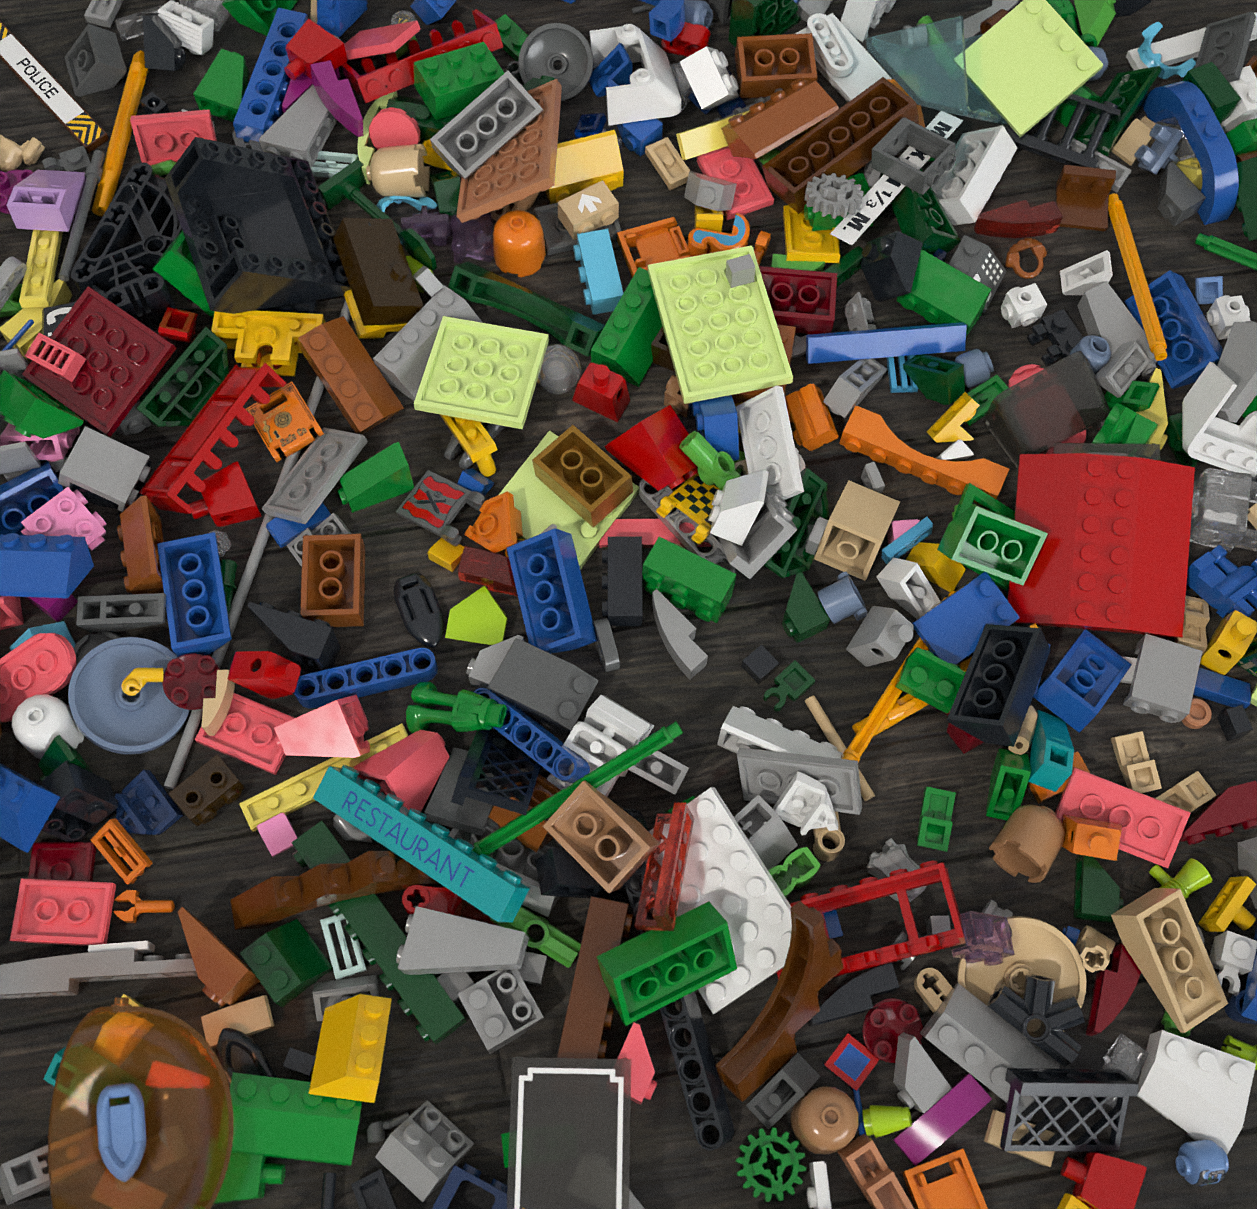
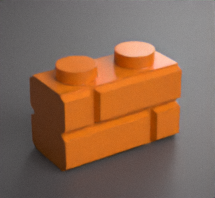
M810 383L799 391L785 396L789 421L793 422L796 428L793 431V436L799 446L802 445L809 451H813L839 437L829 409L823 402V393L814 383Z

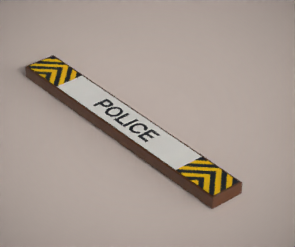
M0 21V59L80 145L84 146L88 153L109 140L107 133Z

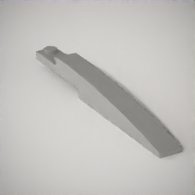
M135 949L70 954L0 965V999L78 995L79 982L198 975L191 954H177L175 960H164L163 956L151 955L145 956L144 961H142L143 954Z

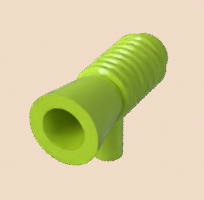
M1193 858L1186 862L1174 878H1171L1159 865H1155L1149 871V874L1162 885L1160 888L1181 889L1185 899L1189 897L1190 893L1212 882L1211 875L1207 869Z

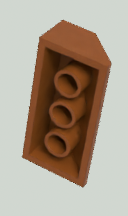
M800 78L793 81L789 89L785 91L779 90L771 94L770 100L767 102H759L752 105L748 113L730 118L728 120L729 124L721 129L732 156L757 159L839 110V107L816 80Z
M344 316L322 323L298 338L297 346L356 434L363 435L404 409Z

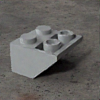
M759 794L734 816L767 870L777 866L798 846L781 817Z
M517 969L498 970L458 993L489 1054L514 1041L544 1018Z
M427 1100L389 1135L375 1158L424 1202L451 1173L454 1165L461 1161L474 1143Z

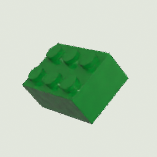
M485 42L414 62V86L435 120L460 113L504 74Z
M658 537L643 564L642 587L651 595L657 589L675 607L679 609L687 608L695 612V615L703 621L710 622L711 620L718 623L732 597L737 574Z

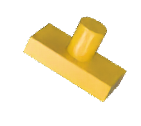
M1248 876L1230 877L1198 924L1207 932H1224L1231 921L1242 930L1250 928L1256 918L1242 905L1256 886V883Z

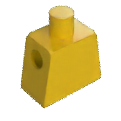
M1232 611L1221 620L1207 644L1204 654L1201 656L1200 664L1215 673L1226 675L1247 651L1257 633V622L1239 611ZM1218 650H1226L1228 652L1223 657L1219 654Z

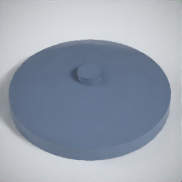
M138 637L113 639L98 645L88 652L76 666L70 680L68 692L70 713L80 732L98 747L119 754L149 752L170 741L184 725L190 710L174 705L165 695L162 682H147L135 696L125 694L121 686L123 680L135 668H163L164 674L169 661L176 659L177 656L168 648L155 641Z

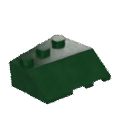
M732 0L728 41L736 47L737 37L782 35L801 21V17L797 14L799 10L798 5L794 0Z

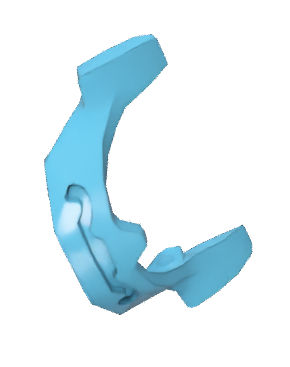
M1160 22L1152 24L1142 32L1145 40L1137 50L1141 61L1148 68L1160 66L1162 70L1158 77L1162 79H1167L1176 74L1184 77L1188 70L1195 67L1196 61L1191 58L1181 65L1172 67L1161 62L1162 55L1160 53L1154 54L1151 50V42L1163 26Z
M387 196L379 200L376 205L384 213L391 203L400 204L401 202H406L419 211L422 209L431 210L438 206L429 197L415 200L404 196Z

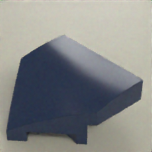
M143 770L122 790V794L115 793V799L118 801L116 819L128 833L161 835L183 816L150 770Z

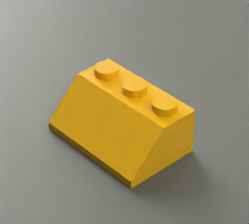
M615 130L557 144L555 184L545 191L550 204L558 203L602 180L610 191L623 186V166Z
M358 994L325 1008L309 1094L374 1103L380 1078L392 998Z

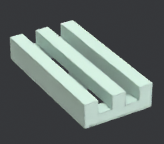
M319 151L316 160H326V162L315 161L311 171L315 177L331 178L349 165L339 164L336 161L352 163L356 159L359 160L358 154Z
M340 914L338 917L334 915L320 920L336 980L367 970L359 940L354 941L351 938L358 965L352 966L341 925V920L345 919L343 914ZM332 923L335 924L346 965L344 970L340 969L329 924Z

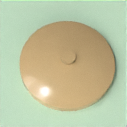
M1011 916L995 920L977 931L968 941L969 943L966 944L961 954L957 971V983L985 1005H987L993 992L1003 983L1023 998L1026 975L1032 974L1055 980L1052 1002L1073 994L1080 1008L1083 1005L1086 994V974L1082 959L1072 942L1061 931L1047 922L1025 916ZM1030 1020L1027 1024V1031H1037L1041 1026V1020Z

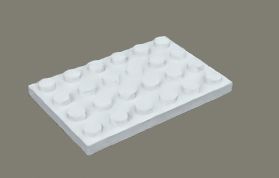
M710 787L649 831V833L661 843L654 852L673 918L709 901L728 922L737 970L698 989L711 1012L715 1014L784 967L791 939L792 922L790 908L792 907L715 787ZM644 875L640 880L643 889L647 886V879ZM651 905L649 910L655 918L656 910L654 906Z

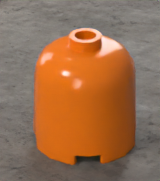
M514 210L507 212L495 223L493 232L494 258L496 265L503 273L518 274V277L530 276L540 270L546 256L544 234L540 221L527 211Z

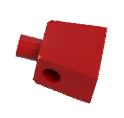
M308 19L286 45L290 63L284 67V71L289 78L296 80L302 73L312 79L311 64L331 61L335 70L348 61L344 43Z
M590 363L576 386L572 401L618 423L630 403L626 380L623 376L610 371L605 365Z
M238 461L204 479L203 482L206 484V488L201 492L203 498L188 504L193 509L191 513L195 520L210 514L217 527L261 517Z
M270 651L235 652L227 679L269 699H276L292 695L295 692L301 667ZM254 668H258V669H259V670L256 671V672H253V671H252V669H254Z
M1093 1152L1086 1154L1083 1163L1067 1157L1063 1163L1061 1175L1076 1182L1072 1195L1091 1209H1134L1147 1167Z

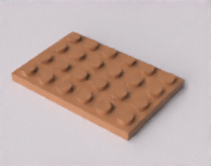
M558 79L527 91L541 106L543 112L466 180L461 177L456 215L461 223L477 219L481 215L493 210H500L505 205L515 201H522L532 194L546 191L554 186L562 86Z

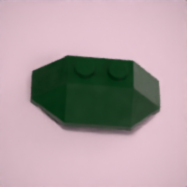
M204 327L147 391L136 409L157 427L189 426L229 374L227 344L207 327Z
M808 468L800 472L804 492L785 500L787 503L785 508L793 514L794 518L792 521L797 531L764 564L781 578L810 569L815 555L805 552L808 538L819 517L829 520V507L826 496L828 491L827 483Z

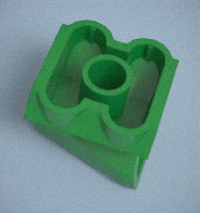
M1116 403L1107 416L1101 430L1094 438L1088 453L1128 454L1127 457H1142L1159 425Z

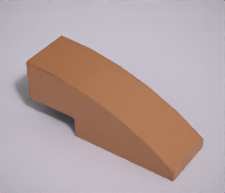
M862 1134L838 1151L872 1209H914L894 1172L888 1168L871 1138Z

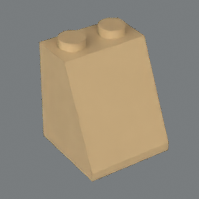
M848 480L829 518L814 559L843 572L847 571L848 574L866 581L900 501Z

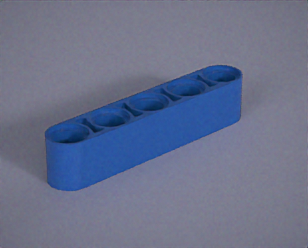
M417 648L302 675L298 679L294 694L303 707L308 709L317 708L353 695H357L359 698L418 684L419 682L430 681L436 676L438 666L433 652L427 648ZM421 661L430 662V665L425 669L416 667ZM394 667L402 669L396 676L388 675L389 670ZM363 675H373L370 681L366 683L359 682ZM335 681H344L341 688L331 689V685ZM306 688H315L312 695L302 696Z
M479 688L474 691V693L488 699H494L497 704L506 705L507 712L503 726L501 728H493L556 778L573 784L590 773L589 764L584 758L564 746L561 740L521 709L486 688ZM511 715L510 721L506 725L507 717ZM531 730V737L527 741V734ZM552 746L553 751L551 756L548 758L547 753L549 748ZM574 763V770L569 775V767Z

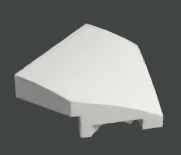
M798 771L774 805L773 810L783 821L801 827V835H807V832L811 829L827 827L828 831L838 830L839 825L826 786Z

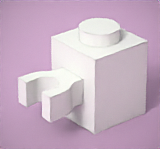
M1230 931L1214 937L1210 961L1213 968L1219 970L1216 975L1220 985L1222 986L1223 978L1228 979L1230 982L1228 992L1236 994L1240 989V979L1238 976L1252 971L1257 941Z

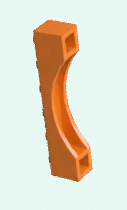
M855 405L839 443L851 452L867 455L875 462L886 463L895 467L901 473H910L921 478L925 483L941 486L954 495H962L965 485L971 483L997 499L1009 471V468L984 458L973 461L954 462L924 455L910 448L897 438L888 428L881 415Z

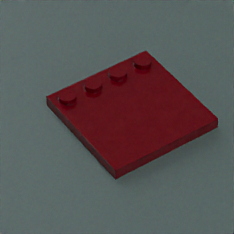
M88 286L50 336L51 339L86 358L73 382L66 380L34 361L29 364L22 375L111 437L176 350V347ZM52 346L48 350L43 360L46 361L47 357L53 349ZM43 347L41 348V350H40V351L38 352V354L36 355L37 357L39 356V354H40V352L42 351ZM58 351L51 364L55 363L61 351ZM69 355L65 356L64 360L59 366L60 369L62 368L63 364L65 363Z

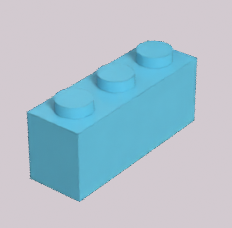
M604 229L577 234V245H573L575 260L580 261L582 266L578 267L580 282L585 283L587 288L583 289L585 304L591 305L593 315L612 312L621 299L623 290L609 231Z

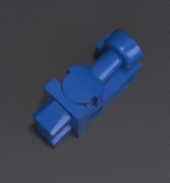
M1221 545L1216 546L1211 552L1208 551L1189 566L1187 570V585L1210 606L1218 609L1216 613L1222 618L1234 610L1249 617L1255 609L1246 600L1257 608V574L1250 566L1237 567L1225 557L1227 551Z

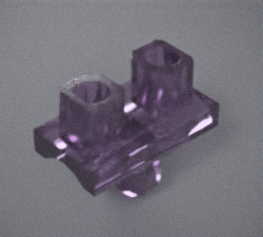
M427 205L422 206V213L412 214V217L401 218L402 229L412 228L422 238L432 237L433 244L436 246L446 245L448 236H451L449 215H439L438 212L428 213Z

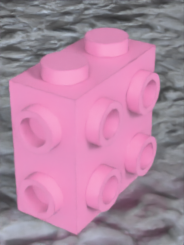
M8 423L0 435V446L26 442L38 460L55 462L64 459L69 448L72 447L75 437L79 434L80 427L42 439L33 434L31 438L26 437L15 430L16 426Z
M67 487L24 519L21 523L25 528L21 532L23 535L44 534L45 536L71 535L74 537H85L87 545L92 551L105 541L102 536L106 534V530L103 527L107 523L96 511L93 514L88 511L84 506L88 501L77 489L72 492Z

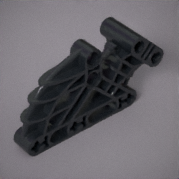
M137 163L129 170L74 265L71 277L81 295L89 286L139 322L145 318L150 329L155 331L149 316L153 315L159 326L167 308L177 309L164 279L153 268L182 231V227L165 178L154 174L149 164ZM153 201H154V204H153L152 208H151L150 211L148 212L150 206L152 205V203H153ZM138 230L142 241L128 246Z

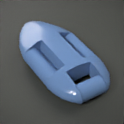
M130 1082L106 1086L98 1097L96 1107L98 1149L101 1158L109 1172L122 1182H126L133 1177L139 1168L147 1143L144 1100L137 1086ZM130 1096L129 1103L110 1104V1099Z

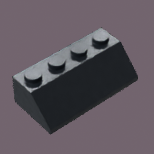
M985 624L947 717L950 724L985 743L1014 747L1051 651L1041 628Z

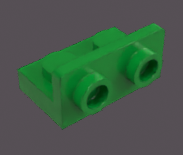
M915 648L906 658L895 687L948 714L966 672L961 670L959 666L934 656L928 650Z

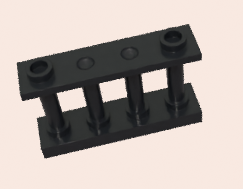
M1071 94L1063 103L1074 106L1075 110L1061 142H1057V145L1047 142L1048 138L1046 136L1060 104L1042 119L1037 133H1034L1033 136L1024 134L1022 137H1019L1010 126L1009 128L1004 127L1019 149L1064 165L1098 168L1099 160L1095 159V151L1109 120L1119 121L1121 110L1117 109L1118 106L1111 102L1103 101L1101 104ZM1085 110L1100 115L1085 151L1082 150L1081 153L1071 150V142Z

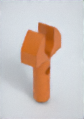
M764 231L759 233L755 243L754 253L758 266H760L763 255L765 256L771 239V234Z
M126 890L117 896L115 901L118 903L131 902L135 907H131L125 912H113L126 923H136L137 916L141 913H172L175 909V903L172 900H141L137 890Z

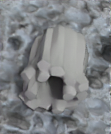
M892 838L885 842L882 852L877 853L874 851L870 855V862L866 867L868 873L877 877L878 880L890 877L889 873L895 870L907 869L909 872L920 869L909 857L905 845L896 844ZM926 886L908 890L909 902L920 895ZM897 894L889 895L894 900L899 901Z

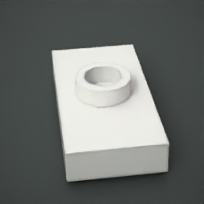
M824 1161L809 1163L812 1187H807L809 1208L831 1209L826 1163Z

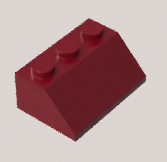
M759 266L777 325L796 327L795 333H831L835 319L837 273Z

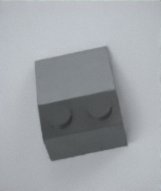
M516 638L487 689L552 730L562 734L572 731L599 680L577 666Z

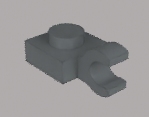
M84 146L59 153L61 159L46 158L42 160L45 170L85 172L87 165L91 164Z

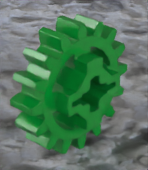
M762 1128L758 1130V1139H755L751 1134L747 1136L750 1144L748 1147L745 1145L739 1146L738 1149L744 1153V1156L736 1158L735 1162L741 1164L743 1169L739 1170L736 1175L738 1177L745 1176L746 1181L742 1185L743 1189L750 1186L754 1188L752 1197L757 1198L760 1193H764L765 1202H770L772 1194H775L777 1200L782 1201L783 1191L793 1195L795 1191L791 1185L793 1183L802 1185L803 1181L797 1175L798 1172L806 1171V1167L799 1165L798 1160L804 1158L805 1154L796 1153L794 1149L798 1146L799 1142L789 1143L787 1141L788 1132H784L781 1137H778L776 1128H771L769 1135L766 1136ZM771 1142L781 1145L788 1153L782 1155L775 1151ZM759 1146L760 1155L756 1163L749 1164L752 1151L755 1147ZM767 1155L770 1156L771 1160L777 1159L778 1166L774 1168L775 1174H771L769 1169H763L762 1164L767 1161ZM792 1165L790 1176L783 1184L781 1175L786 1166ZM760 1175L767 1179L770 1188L760 1185L753 1176Z

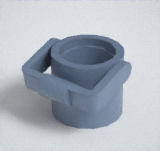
M847 571L838 575L837 582L817 592L826 613L834 624L851 615H854L857 621L867 616L864 601Z

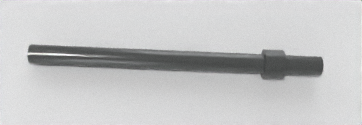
M100 150L94 151L91 164L87 165L85 171V185L58 276L60 280L65 282L70 280L96 183L100 181L102 176L101 165L104 153Z

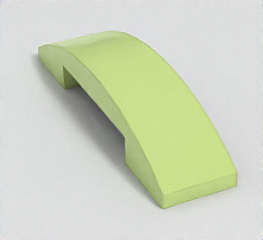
M397 91L376 99L364 117L363 136L358 137L359 161L364 164L362 171L366 184L371 183L367 179L366 168L370 165L372 156L375 153L369 137V126L373 117L382 109H386L388 100L398 97Z

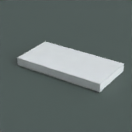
M833 13L827 15L853 57L852 70L844 77L833 76L829 73L814 46L816 68L847 103L882 77L892 79ZM806 28L795 34H806Z
M774 386L736 406L748 473L751 474L761 470L768 471L766 491L772 496L774 493L778 494L785 501L804 492L783 387ZM765 502L761 507L760 511H763L767 508Z

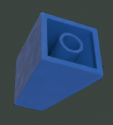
M317 0V25L330 34L340 37L367 10V0Z

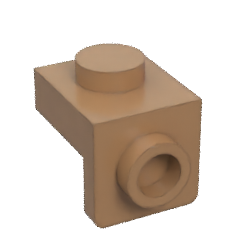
M672 375L666 385L664 405L666 407L671 405L677 415L680 414L687 417L690 413L691 403L684 404L677 377Z

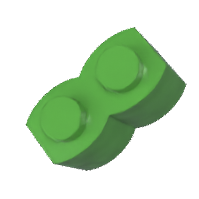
M804 847L792 852L786 858L783 865L775 866L768 871L787 899L792 890L804 887L814 878L821 864L808 847Z

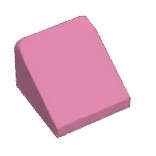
M920 520L892 521L887 531L888 545L919 523Z
M284 812L256 826L272 857L293 847L291 842L298 838Z

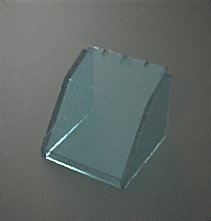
M963 16L866 38L867 50L917 105L1001 125L1007 123L967 78L965 50L982 35L964 39Z

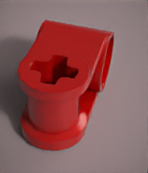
M685 22L682 31L673 40L672 46H670L669 41L662 39L661 46L668 53L689 57L708 46L710 31L703 25Z
M412 885L403 893L402 903L409 915L415 912V908L410 900H415L416 895H421L424 903H419L418 907L460 917L462 898L446 887Z

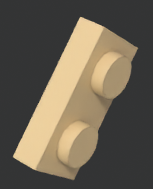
M668 137L645 147V154L669 190L687 183L690 170Z

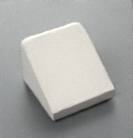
M958 439L936 459L956 462L966 460L974 454L961 439Z

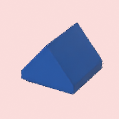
M473 468L463 470L457 483L470 491L479 492L483 496L494 486V482Z

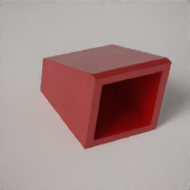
M671 405L642 420L604 446L609 453L658 491L667 485L670 489H673L698 473L697 466L679 448L681 442L689 433Z

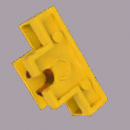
M254 310L232 314L215 311L211 331L227 344V349H236L234 357L237 363H242L241 367H262L266 363L279 376H295L298 353H302L297 346L298 338L320 324L325 323L323 314Z

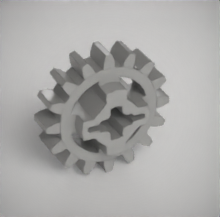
M835 173L829 176L822 174L821 179L813 177V181L807 183L804 199L807 201V207H813L812 212L814 213L820 211L823 217L831 214L833 219L840 215L846 218L847 213L854 215L856 210H860L863 198V191H860L861 185H854L855 180L846 179V175H842L839 178L836 177Z

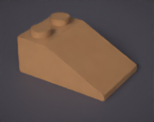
M585 780L582 781L543 825L555 840L608 893L620 889L661 844L636 819Z

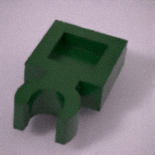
M794 660L774 679V683L778 687L768 689L764 694L763 700L767 701L771 696L777 697L779 702L774 706L773 710L778 712L784 707L787 697L795 702L815 683V679Z

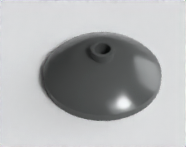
M550 23L535 29L524 41L518 61L519 72L524 83L532 78L540 79L542 75L558 79L562 86L561 101L575 97L586 87L591 78L594 64L593 53L586 38L577 29L562 23ZM556 62H562L563 65L560 70L554 69Z

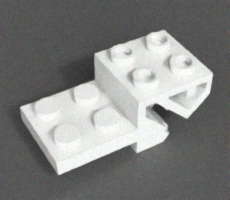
M600 695L588 708L585 722H578L574 725L564 746L584 758L589 764L590 772L627 749L632 748L636 740L642 741L647 738L654 725L610 698ZM574 763L569 767V775L574 770ZM628 769L596 789L607 797L618 777H625ZM551 773L547 778L549 782L560 790L572 785V783L556 778Z

